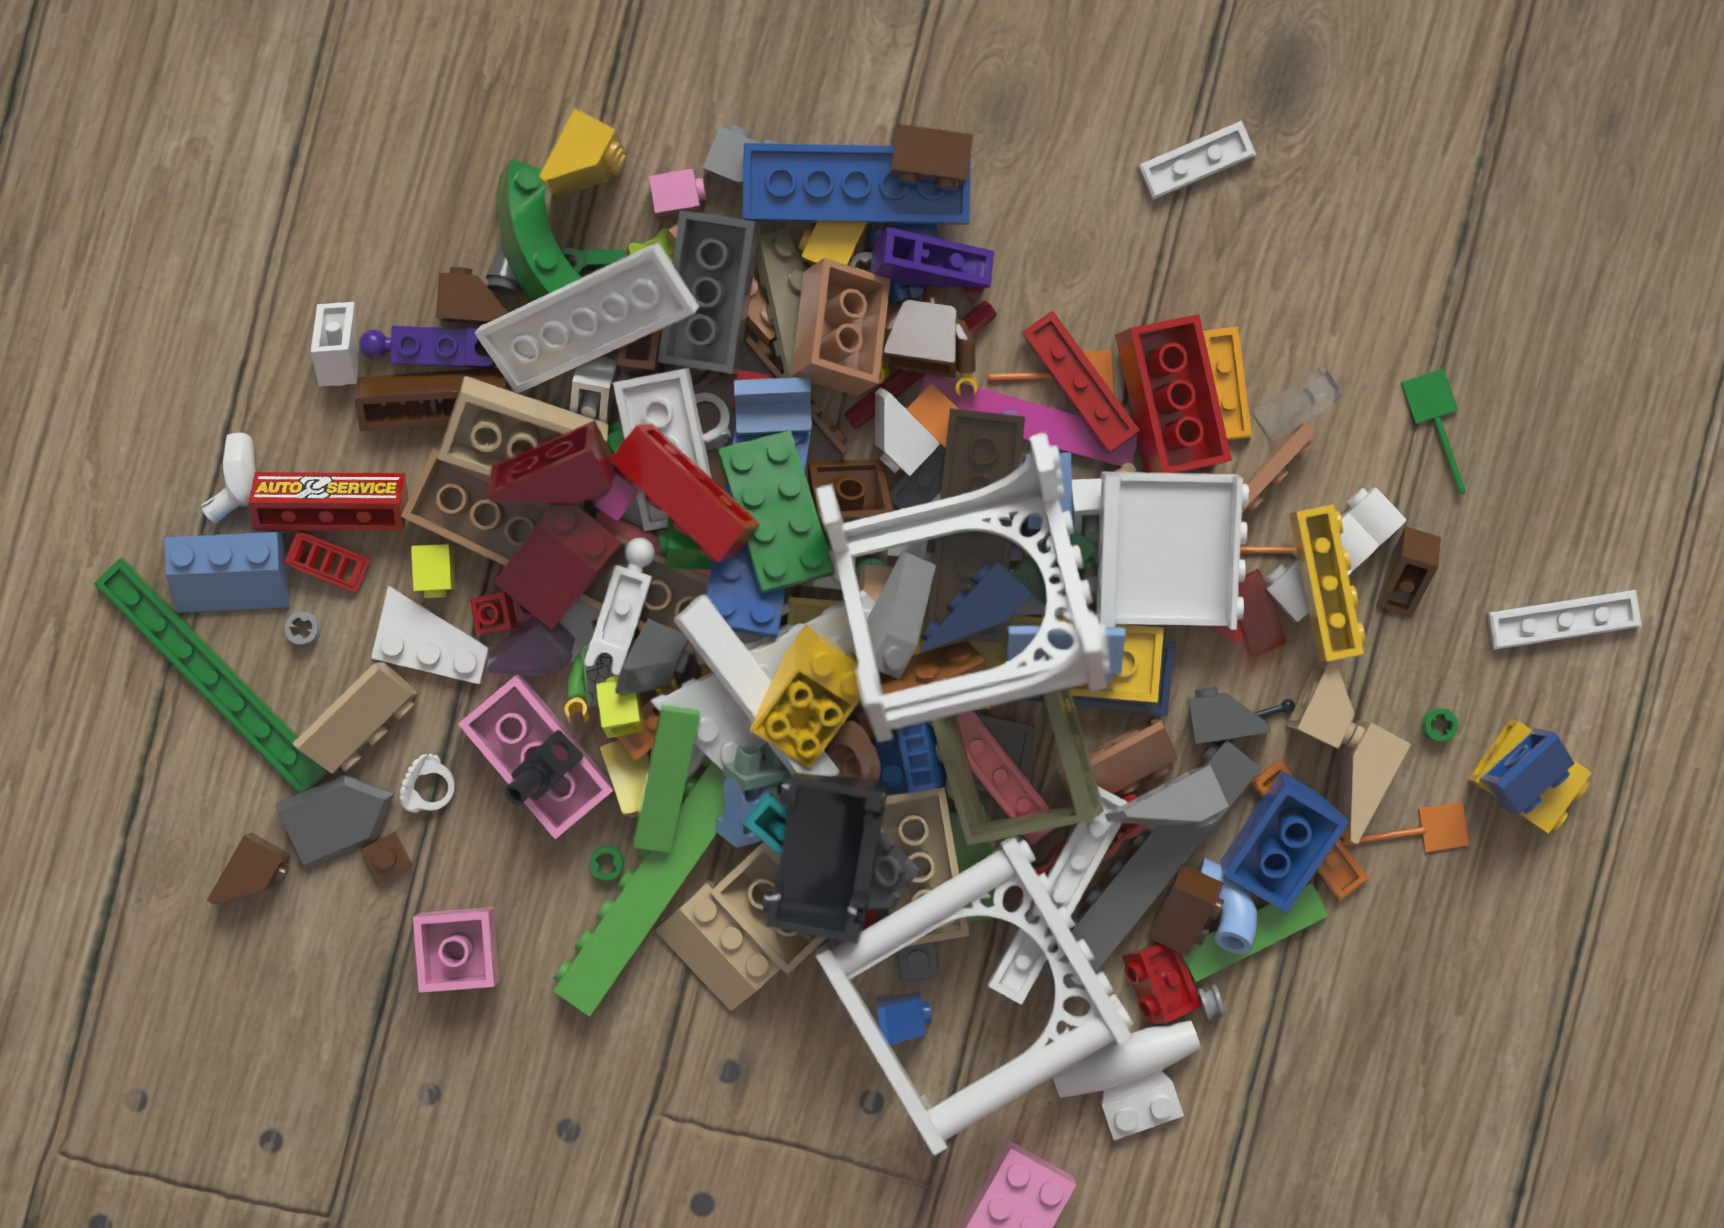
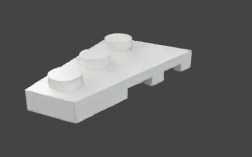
M388 586L371 659L482 684L490 647L453 624L443 620L424 606L414 602L395 588Z

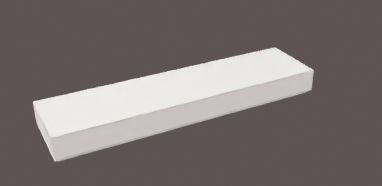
M1636 590L1487 613L1493 650L1642 627Z

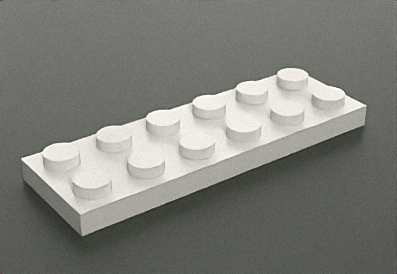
M657 242L480 326L475 335L514 392L518 394L694 314L699 306Z

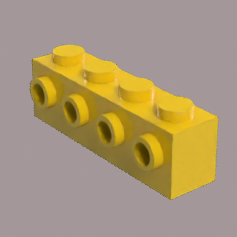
M1334 504L1289 513L1318 661L1327 662L1364 654L1362 645L1366 644L1365 632L1362 624L1357 621L1355 608H1358V597L1355 587L1353 585L1350 586L1347 571L1351 570V563L1347 549L1342 547L1340 534L1343 533V523L1339 511L1335 512Z

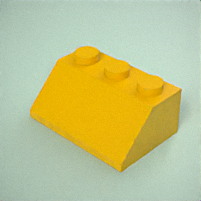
M574 108L539 178L549 192L556 197L606 183L612 174L617 176L620 173L627 157L623 154L625 148L615 129Z

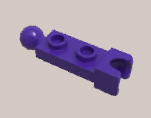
M392 326L391 337H386L381 331L373 329L363 333L359 340V350L365 357L377 359L386 352H391V364L484 369L495 368L496 366L490 357L480 356L478 349L481 342L475 335L478 328Z

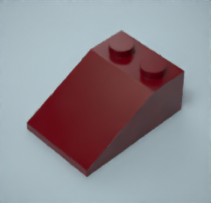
M594 420L493 464L487 496L490 501L579 503L586 499L595 501L604 497L613 488L614 464L610 461L613 454Z
M554 503L494 583L553 631L625 543L577 503Z

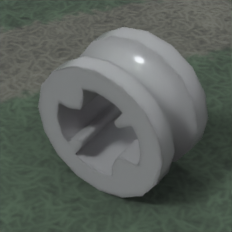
M299 611L288 617L285 623V633L291 642L307 646L318 640L321 634V624L316 616ZM299 619L306 623L311 622L312 629H308L311 634L307 638L300 634L295 635L294 628H298L295 623Z
M1216 984L1211 985L1208 991H1204L1202 988L1197 989L1207 1021H1211L1214 1015L1226 1016Z

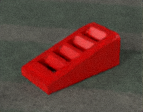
M298 530L284 564L358 593L372 559L304 530ZM307 542H310L313 545L306 562L303 563L299 560ZM321 548H325L327 553L320 569L315 568L314 565ZM337 553L342 555L335 574L332 575L328 572ZM350 559L357 562L349 581L342 578Z

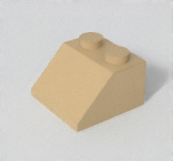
M1317 659L1295 704V709L1290 714L1285 725L1324 745L1339 748L1341 743L1346 744L1355 728V724L1351 722L1355 714L1337 663L1333 661H1318Z

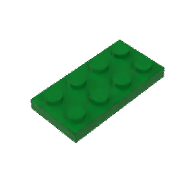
M791 430L718 449L717 454L730 496L760 523L759 527L745 543L760 594L834 575L835 569Z

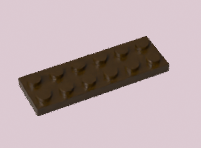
M950 408L940 500L982 489L1016 471L1020 467L1025 416ZM1015 515L1010 516V521L1000 520V524L1004 527H1011ZM978 531L960 532L936 538L933 564L936 567L930 588L926 628L935 619L940 624L951 613L946 609L947 605L960 591L967 595L976 586L971 579L986 563L993 567L998 562L1009 572L1011 540L996 534ZM1003 623L965 636L963 639L1001 643Z

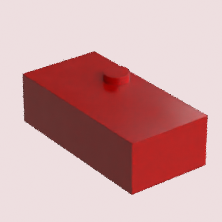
M1197 314L1132 327L1115 334L1134 423L1140 430L1137 436L1145 472L1183 473L1232 461L1200 315Z

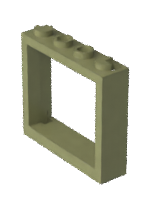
M1070 687L1043 693L1074 805L986 823L956 715L928 721L929 725L934 728L937 738V757L942 764L944 763L948 777L946 789L949 797L954 799L957 809V827H962L967 846L1091 821L1104 811Z

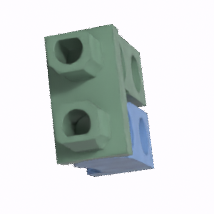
M768 743L766 755L761 756L762 751L755 746H742L737 748L735 762L724 765L723 776L727 778L723 785L725 798L723 817L717 818L715 831L736 848L761 841L742 822L766 793L787 810V803L781 802L780 798L784 779L791 780L792 774ZM743 829H745L749 833L743 834Z

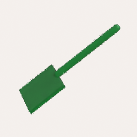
M1444 368L1401 382L1415 424L1431 419L1434 420L1458 492L1461 495L1465 494L1466 489L1440 417L1458 411Z

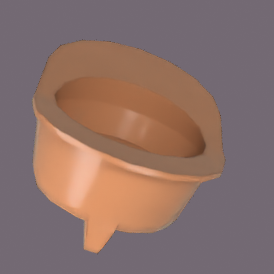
M845 721L832 738L827 752L829 758L840 771L836 776L878 780L881 764L877 749L871 744L869 736L862 726L854 721Z

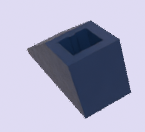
M998 562L993 567L986 563L971 579L976 586L967 595L960 591L947 605L946 609L951 613L941 624L935 619L920 635L925 640L920 648L927 651L1004 623L1032 593Z

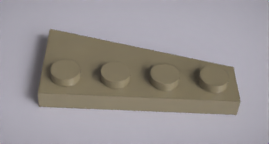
M785 227L759 236L756 263L761 286L767 289L769 305L766 306L768 319L774 322L777 341L774 342L776 356L781 357L784 374L781 375V378H795L791 376L803 274L807 269L789 228Z

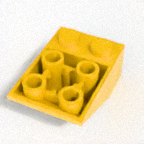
M806 624L783 655L750 730L803 765L811 768L863 697L856 669L860 667L858 658Z

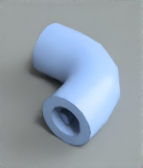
M1203 857L1196 870L1224 883L1219 898L1223 899L1224 903L1219 912L1220 924L1215 941L1221 948L1231 953H1247L1251 949L1257 928L1258 912L1252 894L1247 889L1223 876L1220 864Z

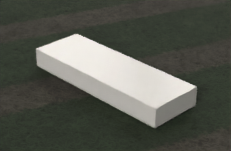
M1239 121L1142 163L1138 168L1153 201L1256 156V153L1243 122Z

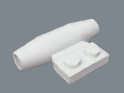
M1191 1020L1149 1027L1131 1033L1133 1038L1119 1045L1117 1040L1112 1041L1052 1077L1059 1097L1064 1098L1103 1091L1100 1103L1113 1140L1183 1117L1184 1114L1171 1078L1162 1070L1201 1049Z

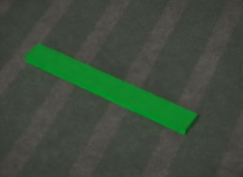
M119 558L94 583L120 612L298 793L314 787L329 772L292 744L299 736L124 558Z

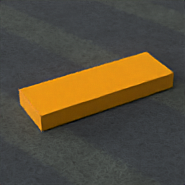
M1230 327L1203 331L1227 440L1252 438L1239 328Z

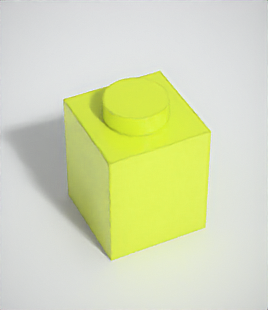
M454 545L411 546L413 591H424V598L447 597L446 590H456Z
M619 676L606 679V683L596 684L601 724L607 738L645 732L639 692L622 696L616 694L615 689Z

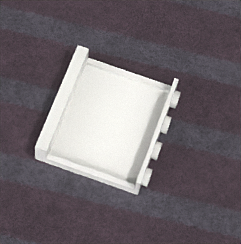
M1101 472L1096 616L1099 624L1103 623V626L1106 628H1115V624L1228 626L1231 630H1237V619L1242 620L1244 613L1243 597H1238V584L1245 580V560L1240 559V545H1245L1247 540L1246 522H1241L1242 507H1247L1249 500L1248 484H1243L1242 477L1237 474Z

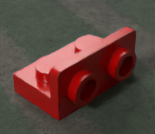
M1157 942L1140 951L1128 952L1122 955L1126 977L1134 987L1138 998L1139 1011L1148 1024L1169 1023L1202 1006L1181 953Z

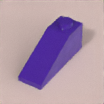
M887 227L873 242L870 272L891 279L890 282L904 285L989 288L991 286L994 251Z

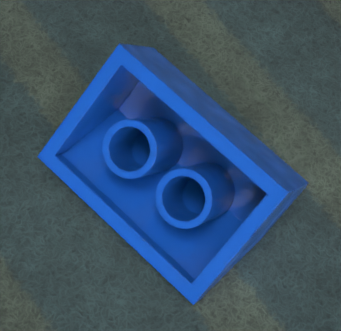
M1281 770L1220 860L1223 876L1287 913L1349 824V820L1314 789Z

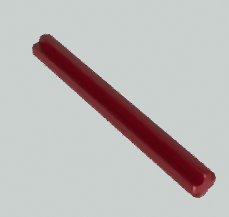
M983 301L961 320L966 322L971 336H973L991 322L997 313L989 302ZM897 370L845 413L846 420L854 429H859L875 416V392L880 387L896 399L923 377L925 373Z

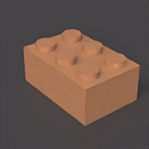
M823 258L804 271L791 376L795 378L810 377V382L855 396L879 384L891 279L827 258Z

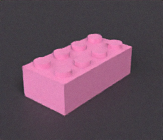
M521 674L515 675L458 723L508 784L514 781L511 776L513 771L557 730H560L582 752L583 758L538 801H535L530 796L524 802L554 839L558 838L614 791L610 779ZM552 745L554 756L561 761H568L569 756L565 748L560 745Z
M1008 1140L959 1228H1053L1076 1187L1074 1177Z

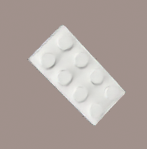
M689 368L613 383L625 439L636 425L652 423L712 479ZM634 485L638 491L637 500L644 531L666 527L668 515L663 510L651 506L644 498L645 493Z

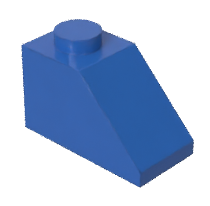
M920 992L876 998L879 1028L889 1045L926 1035L925 1024H932L929 1001L922 1002Z

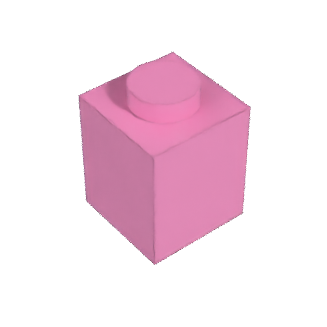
M693 169L649 176L657 219L679 215L680 210L689 212L693 210L696 212L701 211L700 201L707 200L703 177L696 178Z

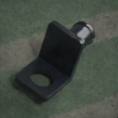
M560 730L555 731L513 771L511 776L514 781L505 787L507 799L515 805H522L530 796L535 801H538L583 758L582 752ZM552 745H560L565 748L569 756L568 761L557 759L552 752Z

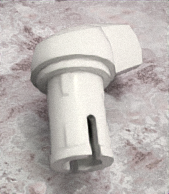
M245 433L227 435L223 459L226 487L214 497L201 504L202 511L206 517L215 524L237 507H249L248 500L256 467L253 439Z

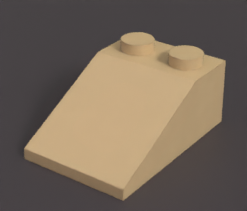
M1356 721L1354 731L1349 741L1343 744L1339 757L1338 811L1349 820V824L1340 837L1355 844H1358L1411 746L1410 743L1371 722Z

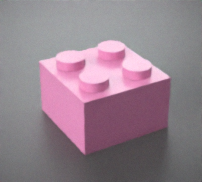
M494 907L420 912L413 917L419 993L494 987L500 981Z

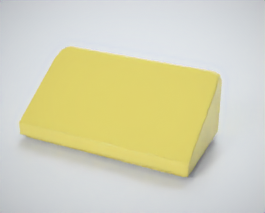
M619 741L605 744L600 747L621 811L624 816L636 817L639 813L650 761L648 753L646 752L637 761H634Z

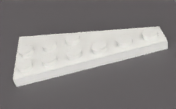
M862 590L860 593L867 620L876 602ZM845 600L824 610L821 616L803 625L799 623L793 626L792 629H789L788 633L749 651L771 681L783 655L806 624L852 655H855L851 651L854 639ZM714 672L697 680L693 678L683 683L682 688L669 695L664 696L662 694L651 700L659 710H661V705L699 710L700 718L694 744L722 770H724V765L735 762L738 747L749 745L760 749L767 742L750 730L752 722Z

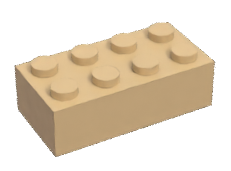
M464 376L441 443L438 459L490 476L493 464L590 423L595 419ZM595 420L607 442L608 424ZM584 501L577 504L583 507Z
M941 786L913 793L906 791L888 794L881 833H886L920 869L897 905L889 909V914L891 915L959 874L945 787ZM967 917L949 921L907 946L970 936Z

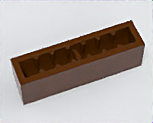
M499 368L359 377L354 396L360 431L448 425L464 376L509 391L510 386Z

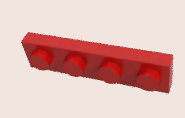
M1051 311L1022 331L1024 339L1107 454H1110L1139 433V428L1054 311Z

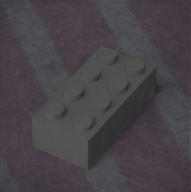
M680 210L672 265L699 307L694 314L663 327L658 362L739 374L761 228L760 223Z

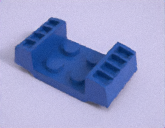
M928 721L892 729L893 739L878 742L876 736L870 740L871 744L877 749L881 764L878 780L889 782L887 795L906 791L913 793L946 785L947 776L944 763L942 764L939 761L936 753L937 738L934 728L929 725ZM831 741L829 742V744H828V745L826 746V748L824 749V751L826 752V754H827V752H828V749H829V746H830Z

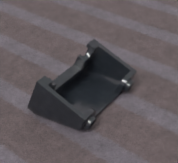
M793 773L791 780L784 779L780 801L787 803L788 815L777 882L773 891L766 890L763 901L762 913L768 914L767 927L853 943L859 942L868 911L888 793V781Z

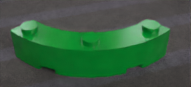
M511 158L499 176L496 215L500 222L501 244L508 264L517 282L531 302L582 277L569 264L551 231L546 213L545 185L539 178L543 169Z

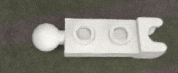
M635 538L626 546L625 556L629 562L627 568L615 565L593 639H591L585 657L584 665L594 666L599 656L605 652L613 658L612 673L617 676L620 674L621 667L630 652L629 649L653 576L642 573L643 567L652 563L655 557L653 544L645 538Z

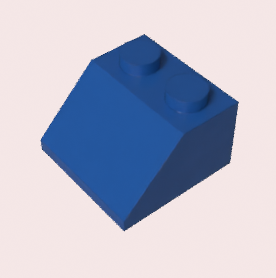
M1534 728L1486 772L1480 780L1509 812L1518 815L1521 812L1527 814L1542 801L1540 795L1550 786L1556 788L1569 777L1570 773L1567 770L1575 763L1554 731Z

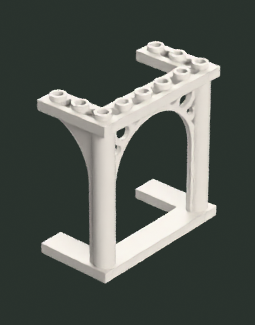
M1046 433L1030 437L1032 450L1028 459L1012 474L992 485L967 494L852 522H843L832 485L817 488L824 524L835 554L860 666L856 669L864 705L878 742L893 739L892 729L1088 683L1090 692L1106 688L1104 675L1111 673L1106 633L1103 623L1099 624L1097 616H1093L1092 611L1088 612L1086 604L1092 603L1090 588L1087 580L1080 581L1077 569L1083 568V562L1079 546L1071 547L1068 534L1074 533L1071 515L1069 511L1062 512L1059 500L1065 499L1060 457L1056 445L1049 447ZM1015 515L1011 527H1004L1000 524V520L1010 521V516ZM1029 517H1040L1043 521L1040 531L1033 537H1023L1020 534L1022 523ZM978 531L996 534L1009 539L1019 545L1033 558L1046 584L1047 609L1038 634L1021 654L1006 664L987 671L883 695L854 567V557L954 533ZM1050 533V537L1046 542V548L1051 550L1046 554L1040 553L1037 546ZM1057 561L1058 567H1052ZM1053 577L1060 579L1057 585H1053L1049 581ZM1065 591L1066 597L1059 594ZM1059 609L1066 610L1063 612V615L1074 626L1067 622L1057 621L1055 619L1056 611ZM1062 631L1067 633L1074 643L1070 649L1059 650L1049 644L1047 636L1050 632ZM1039 650H1043L1052 660L1045 661V656H1043L1040 660L1034 661V654Z
M1021 835L997 839L1000 843L999 846L982 861L862 931L858 943L845 941L836 946L833 939L826 938L817 946L816 957L933 1155L947 1148V1139L1112 1041L1117 1040L1119 1045L1133 1038L1128 1027L1134 1023L1116 995L1108 996L1114 992L1103 971L1097 975L1089 964L1091 960L1095 959L1084 939L1078 942L1074 939L1069 930L1075 926L1064 905L1058 909L1055 907L1050 896L1056 892L1045 873L1039 876L1035 873L1030 863L1035 861L1036 858ZM1017 885L1023 891V902L1018 910L1008 912L1003 907V895L1008 887ZM995 888L993 896L994 905L991 907L983 906L980 899L990 897L987 892ZM1032 899L1035 902L1033 906L1034 917L1039 915V920L1035 924L1028 923L1024 916L1030 908ZM972 902V907L963 908L965 905ZM981 915L1007 920L1031 935L1041 946L1049 960L1054 977L1055 999L1048 1024L1037 1041L1024 1053L932 1107L925 1094L921 1097L919 1096L852 983L851 978L937 927L954 919ZM1047 926H1049L1053 934L1045 936ZM1051 942L1058 944V950L1054 953L1049 952L1047 949ZM1066 954L1070 962L1059 961V959ZM1068 973L1074 974V976H1071L1073 982L1079 985L1084 984L1085 989L1080 987L1067 988L1063 982V977ZM1080 996L1089 1002L1090 1010L1083 1016H1073L1064 1010L1063 1002L1068 997ZM1061 1020L1069 1025L1077 1026L1071 1031L1066 1027L1061 1034H1058L1056 1029L1057 1023ZM1049 1038L1053 1040L1049 1044L1045 1045Z

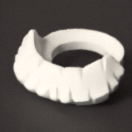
M696 394V404L703 401L711 402L720 411L721 419L718 426L708 431L707 434H703L707 450L720 449L724 446L723 443L727 444V439L731 436L728 429L730 419L728 408L724 401L714 394Z
M427 754L419 756V759L414 760L412 767L408 768V773L405 774L406 778L403 779L402 787L400 788L401 795L399 800H401V806L406 811L408 810V812L418 813L420 810L434 811L441 809L450 802L454 795V777L447 767L440 764L438 755L429 754L427 756ZM429 773L442 775L448 784L446 795L437 802L423 800L418 792L414 790V784L419 775Z

